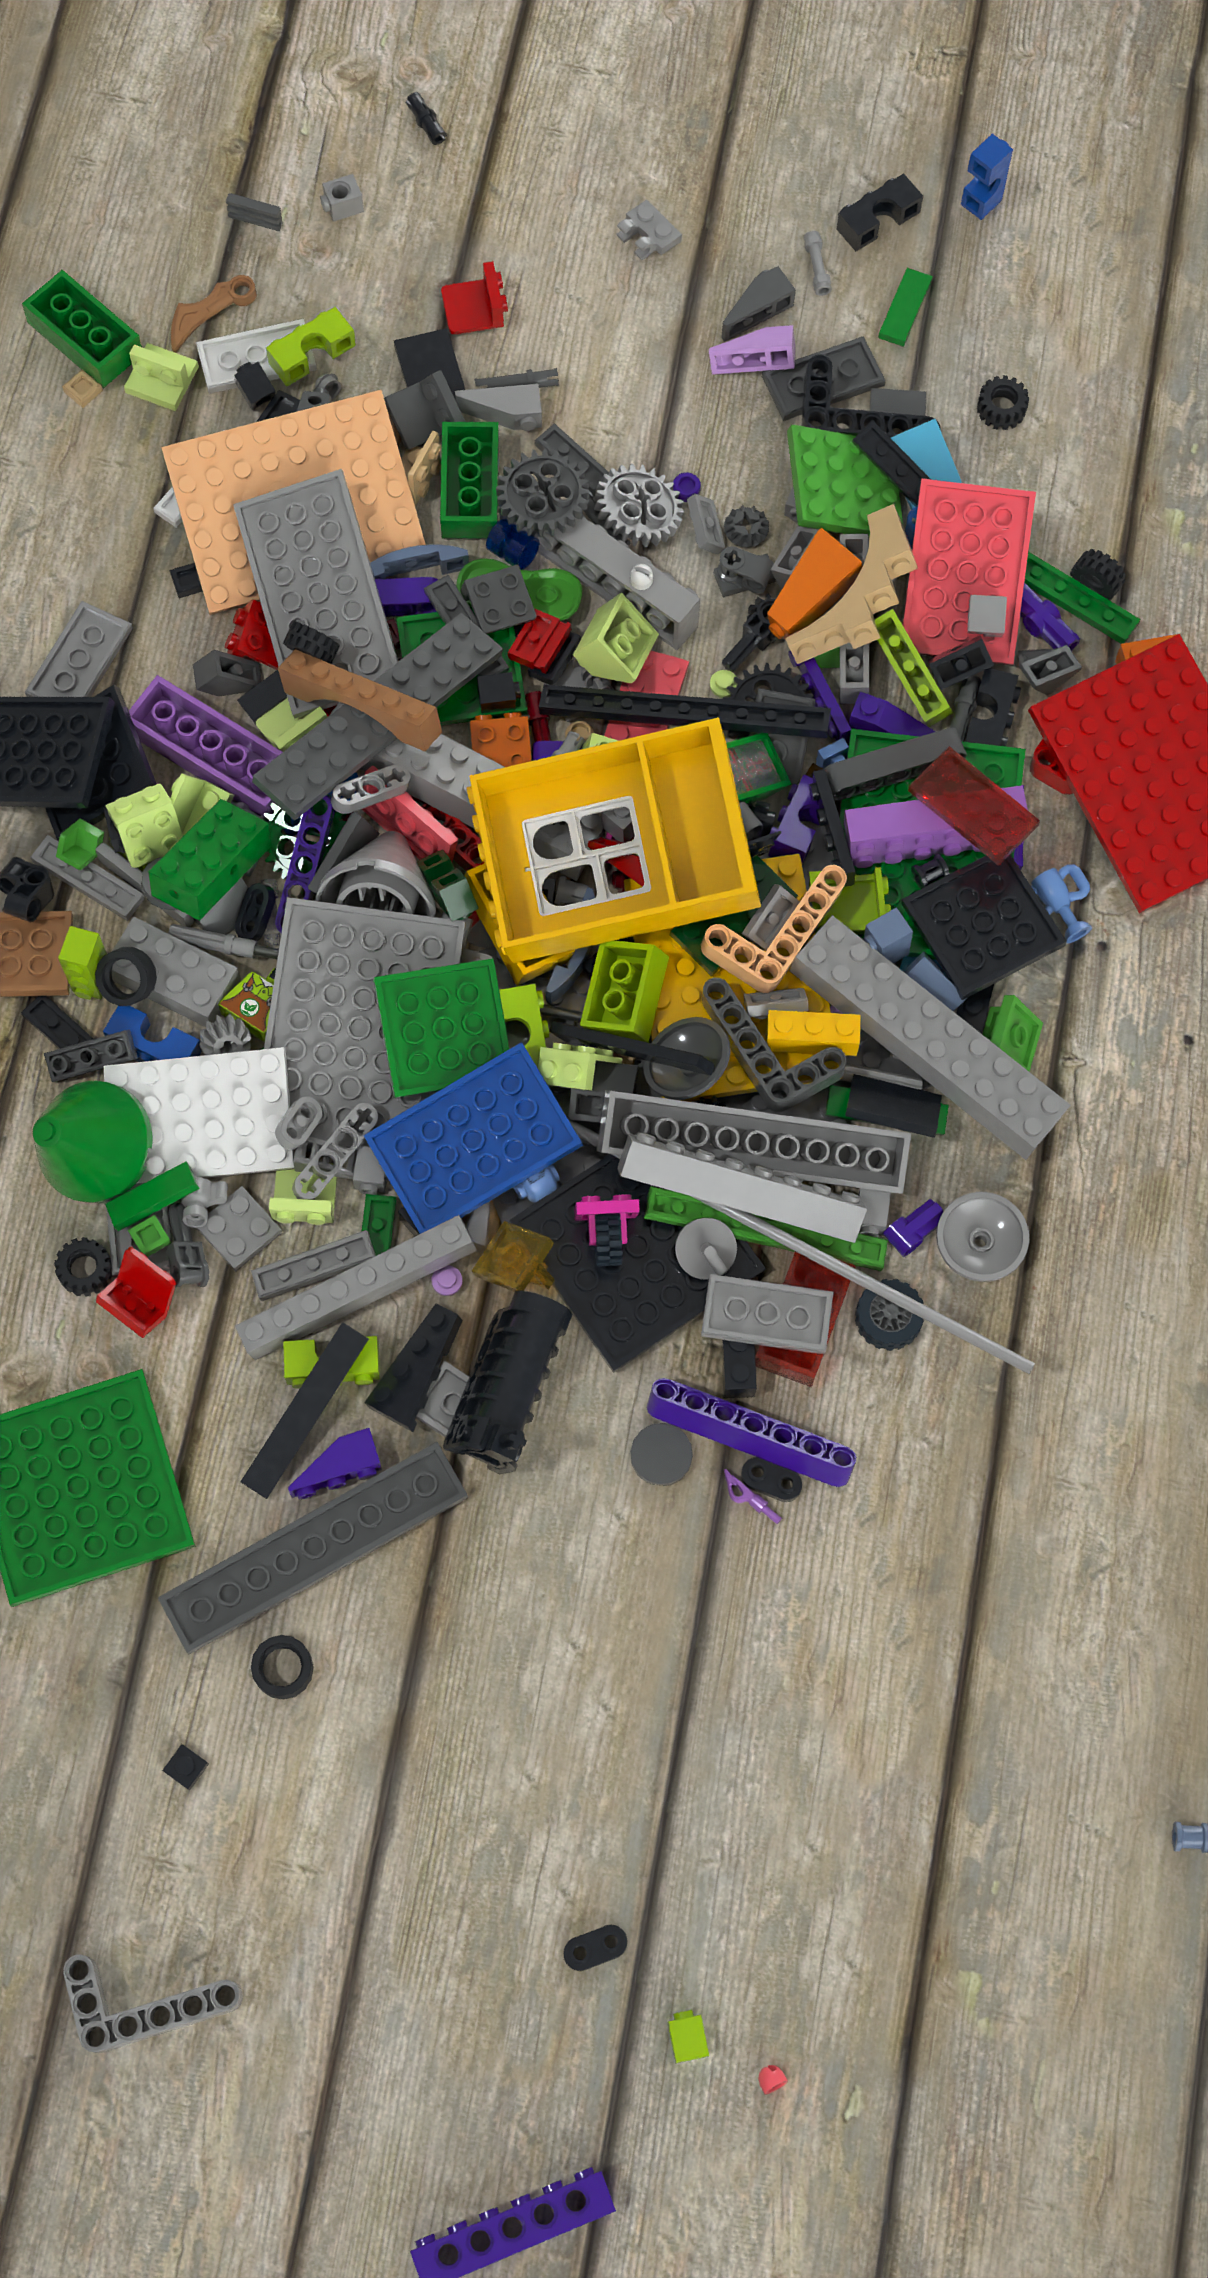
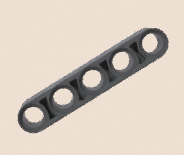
M947 728L835 762L824 769L834 801H839L957 765L966 759L967 754L957 729Z

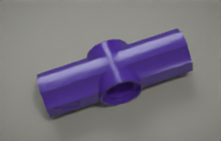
M1024 583L1020 616L1023 618V624L1027 631L1036 638L1041 636L1053 649L1068 645L1070 650L1073 651L1081 638L1061 620L1058 608L1051 601H1042Z

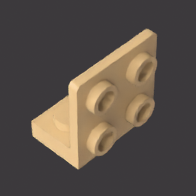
M435 431L431 432L423 448L417 446L406 450L401 459L415 506L421 497L424 498L427 495L433 475L437 476L441 470V444H439L438 432Z

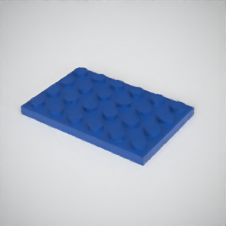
M522 1042L363 1135L420 1234L458 1215L461 1218L584 1146Z

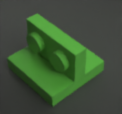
M1004 995L1001 1007H990L983 1036L1030 1072L1043 1022L1015 995Z

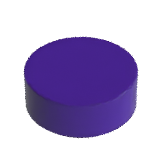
M681 473L675 477L673 491L680 492L677 499L687 502V499L692 495L700 494L701 483L696 475Z

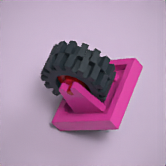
M614 1195L611 1201H601L600 1196L582 1197L581 1202H576L574 1208L575 1221L588 1220L589 1246L595 1245L597 1266L622 1265V1244H627L626 1218H636L640 1212L639 1199L632 1200V1195Z

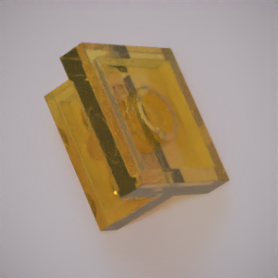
M504 1221L477 1261L472 1272L477 1278L513 1292L524 1291L529 1283L549 1290L555 1279L547 1271L548 1266L543 1261L554 1243L547 1236Z

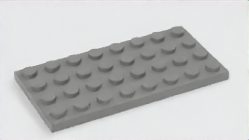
M342 469L233 504L278 666L293 652V650L283 644V641L294 621L316 629L340 645L331 663L332 665L371 681H375L399 662ZM287 694L294 718L308 715L319 706L323 710L336 706L339 703L338 701L327 699L305 702Z

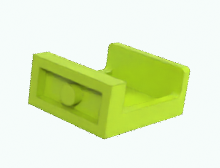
M875 867L873 874L855 875L854 885L843 887L840 896L816 929L815 934L833 915L856 935L865 934V927L868 923L891 911L890 904H885L884 894H888L889 889L887 876L882 877L881 867ZM821 871L809 872V888ZM825 879L827 885L831 887L837 886L834 880ZM810 902L811 908L815 910L822 909L818 903Z

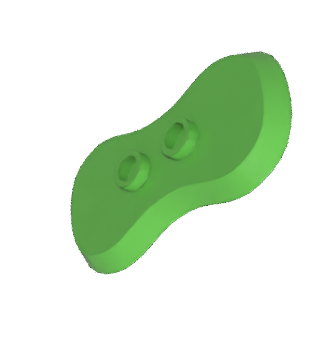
M494 559L473 560L461 569L456 587L460 592L464 580L511 566ZM556 568L534 571L520 570L535 609L557 617L561 622L570 618L577 611L581 602L582 586L575 575L566 570ZM470 600L466 601L469 607H472Z

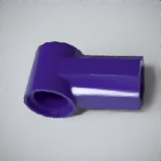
M929 1199L906 1218L903 1216L893 1222L884 1231L883 1235L900 1255L905 1257L913 1252L923 1242L924 1238L937 1228L944 1211L937 1202Z

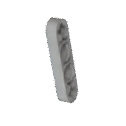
M369 1103L357 1104L298 1175L292 1186L293 1193L297 1199H315L365 1138L363 1135L369 1133L375 1126L378 1114ZM366 1111L369 1114L367 1119L370 1124L363 1122L357 1130L352 1128L359 1119V1115L356 1112L362 1114ZM339 1133H347L352 1137L353 1144L350 1148H341L337 1144L336 1139ZM319 1157H331L334 1162L333 1170L329 1172L322 1171L318 1166ZM315 1173L320 1178L311 1187L314 1193L308 1191L304 1194L301 1191L303 1185L300 1181L306 1183Z

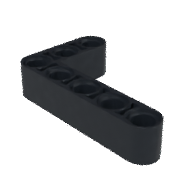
M816 354L808 362L804 377L801 426L857 436L873 420L891 438L898 435L892 429L898 428L905 432L935 419L930 416L830 407L832 361L826 355ZM819 369L823 371L824 374L818 375L814 373L813 370ZM818 395L823 400L817 401L814 400L811 396ZM817 421L821 424V426L815 427L812 426L809 422ZM843 423L846 424L849 428L841 429L837 426V424Z

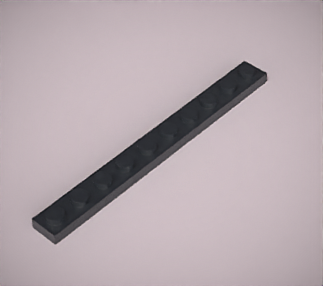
M546 684L543 685L539 703V713L543 715L684 726L719 717L723 730L828 738L831 720V708Z

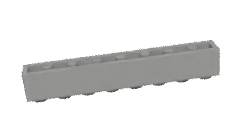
M639 1132L637 1136L628 1134L617 1168L622 1177L849 1242H856L867 1210L860 1197L856 1194L843 1191L842 1195L831 1192L832 1189L819 1183H814L813 1187L802 1184L801 1179L791 1175H785L784 1178L773 1175V1171L767 1168L756 1166L755 1170L743 1167V1162L732 1158H726V1161L714 1158V1154L705 1150L698 1149L696 1153L687 1151L684 1145L674 1141H668L666 1145L656 1142L654 1136Z
M458 1215L235 1325L246 1352L254 1360H257L283 1347V1341H296L476 1252L477 1249L464 1222Z

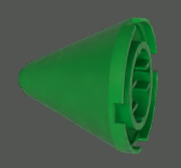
M85 1081L72 1085L62 1091L48 1105L34 1124L32 1131L39 1166L47 1181L62 1195L86 1203L111 1201L135 1186L147 1166H144L148 1148L152 1149L153 1144L150 1120L143 1105L126 1089L103 1081Z

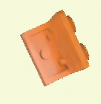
M521 712L506 713L504 718L493 719L492 715L475 716V720L470 721L473 751L504 767L532 761L528 716L522 717Z

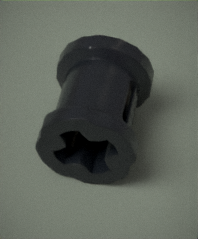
M940 854L935 855L933 860L921 866L916 864L911 867L913 878L920 889L950 874L948 866Z

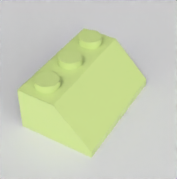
M621 592L597 609L573 656L592 676L633 683L637 679L659 633Z

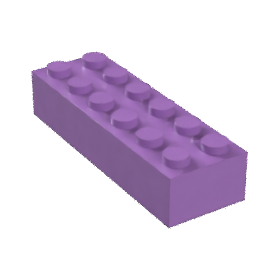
M157 675L129 710L140 742L191 774L198 776L200 779L206 780L234 794L233 800L238 803H246L249 809L257 815L261 816L264 813L273 814L274 810L270 804L275 802L261 791L252 780L254 774L279 756L282 751Z
M1023 785L848 809L845 810L843 831L853 865L857 868H867L874 863L896 864L903 859L910 858L925 860L937 854L954 856L961 851L968 850L983 852L990 849V847L997 846L1012 848L1020 843H1024L1029 814Z

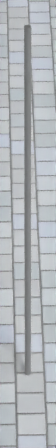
M568 1119L579 1138L597 1147L598 1133ZM611 1154V1155H613V1156H615V1157L621 1159V1156H622V1155ZM695 1198L1027 1374H1030L1034 1368V1362L748 1212Z

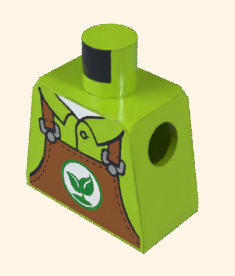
M273 968L266 979L255 972L249 973L218 1003L222 1016L227 1017L230 1013L234 1020L241 1018L249 1029L250 1034L265 1042L276 968Z

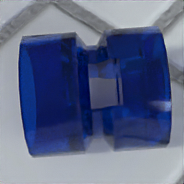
M506 518L501 519L495 524L486 541V549L500 559L505 558V561L511 566L519 565L520 570H524L532 563L540 545L538 538L533 535L529 536L525 530L517 531V525L514 523L509 525Z

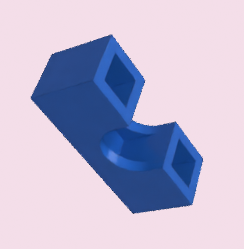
M993 133L970 155L967 171L975 177L964 187L961 205L980 220L1003 199L1013 149L1009 144L999 139Z
M118 1006L103 1030L104 1036L130 1029L138 1057L135 1060L138 1062L200 1056L202 1052L199 1039L175 1027L172 1028L169 1035L162 1041L151 1042L146 1040L145 1034L151 1025L146 1013L131 1006Z

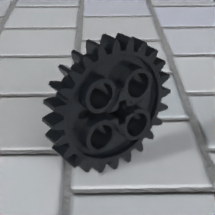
M766 663L764 671H760L758 666L754 665L753 674L744 669L743 680L734 677V683L737 687L728 686L727 692L731 697H723V699L746 701L745 699L749 697L756 702L757 694L755 689L763 685L767 686L771 691L812 699L814 695L805 694L809 689V684L799 685L801 681L800 674L794 678L791 677L792 668L789 667L785 673H782L780 664H777L773 671L770 670L769 663ZM728 731L729 737L738 735L736 740L749 737L750 732Z

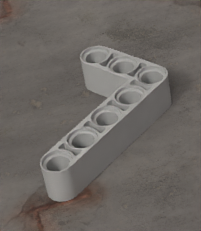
M81 1954L74 1955L65 1962L63 1968L80 2043L84 2049L94 2053H104L233 2012L239 2008L243 2001V1992L239 1985L233 1981L220 1980L110 2015L96 1962ZM85 1961L89 1967L88 1975L82 1980H76L73 1975V1969L77 1963ZM230 1986L235 1992L234 2001L229 2005L223 2006L218 2000L219 1992L222 1988ZM93 1994L97 2000L96 2008L91 2013L86 2014L81 2008V2002L85 1996ZM192 1997H199L203 2004L202 2010L199 2014L190 2016L186 2010L187 2002ZM161 2007H166L170 2012V2019L164 2026H158L154 2021V2014ZM133 2017L138 2024L137 2031L132 2036L126 2037L122 2032V2023L125 2019ZM100 2027L105 2033V2039L100 2046L94 2047L89 2041V2036L93 2029Z

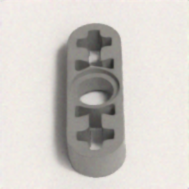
M391 765L338 784L333 789L331 797L332 807L339 813L348 814L401 795L408 789L410 773L403 766ZM373 785L378 789V792L374 794L368 793L363 789V786Z

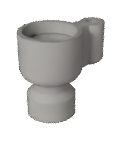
M195 1177L200 1189L181 1198V1202L185 1207L183 1210V1223L193 1228L205 1226L208 1216L207 1208L215 1204H224L227 1201L228 1184L226 1182L211 1183L208 1179Z

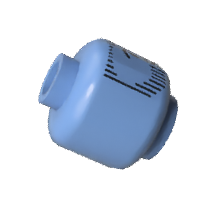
M550 1165L513 1188L520 1199L526 1197L529 1201L536 1203L557 1189V1181L560 1178L554 1166Z

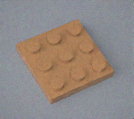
M41 911L38 918L31 923L0 912V997L69 995L70 984L58 957L69 927L73 926L72 911Z

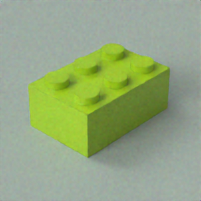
M622 941L601 943L580 1026L649 1043L669 956L652 944Z

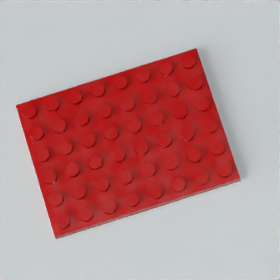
M1180 634L1077 683L1028 709L1030 716L1139 914L1208 879V684Z

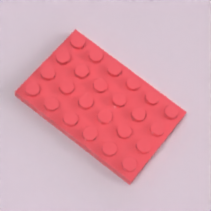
M921 479L912 552L918 569L909 572L902 624L920 655L937 656L981 635L993 663L1014 664L1036 492ZM970 595L1007 597L1005 633L1002 637H985L984 634L967 633Z

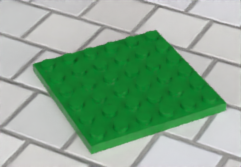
M143 1369L0 1414V1572L11 1607L196 1547Z

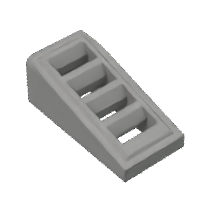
M309 1137L304 1144L296 1148L294 1170L302 1172L326 1141ZM338 1144L341 1148H350L348 1146ZM355 1149L349 1157L347 1168L341 1167L334 1177L353 1179L358 1149ZM306 1151L311 1152L310 1159L305 1158ZM323 1156L322 1162L318 1161L319 1168L324 1172L332 1171L334 1165L329 1164V1156Z
M490 1201L472 1211L466 1227L477 1249L476 1252L486 1254L488 1250Z

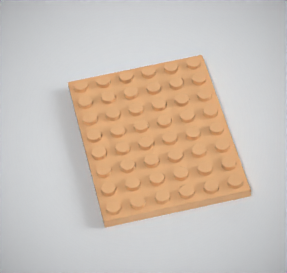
M382 390L161 447L209 615L245 606L253 599L258 602L260 601L233 504L339 469L343 470L370 563L396 550L426 545Z

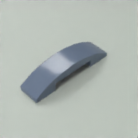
M419 545L388 553L372 561L370 565L375 579H386L388 576L439 565L442 575L461 571L469 563V554L466 549L449 545Z
M587 887L582 901L595 898L592 888ZM593 946L575 949L568 968L555 966L545 991L546 1002L552 1004L574 984L583 971V963L588 960Z

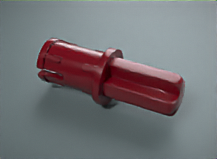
M533 691L525 695L529 712L528 724L532 726L535 742L552 741L548 725L550 716L539 713L541 691Z

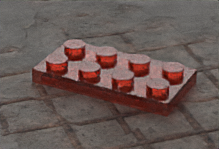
M950 746L909 785L908 791L998 866L1040 823L1037 817Z

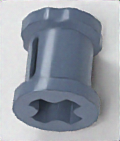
M1174 1821L1172 1829L1174 1851L1180 1852L1182 1848L1200 1849L1202 1853H1208V1823H1202L1201 1826H1188Z

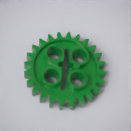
M324 799L318 801L313 805L314 812L319 816L324 815L328 809L327 802ZM271 803L270 805L274 813H264V816L269 820L271 847L266 851L270 855L265 859V862H275L272 871L277 873L282 871L281 878L286 879L293 852L287 855L284 851V846L289 840L295 846L297 837L285 835L282 833V830L289 829L298 832L300 823L294 827L291 823V817L277 804ZM335 810L328 837L330 844L326 845L322 862L347 822L343 821L347 814L339 813ZM315 827L307 831V834L320 837V832ZM307 840L312 845L317 843L314 841ZM304 856L299 860L298 867L303 873L311 871L313 863L309 857Z

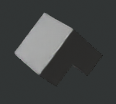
M970 595L967 633L984 634L985 637H1002L1005 633L1007 597Z

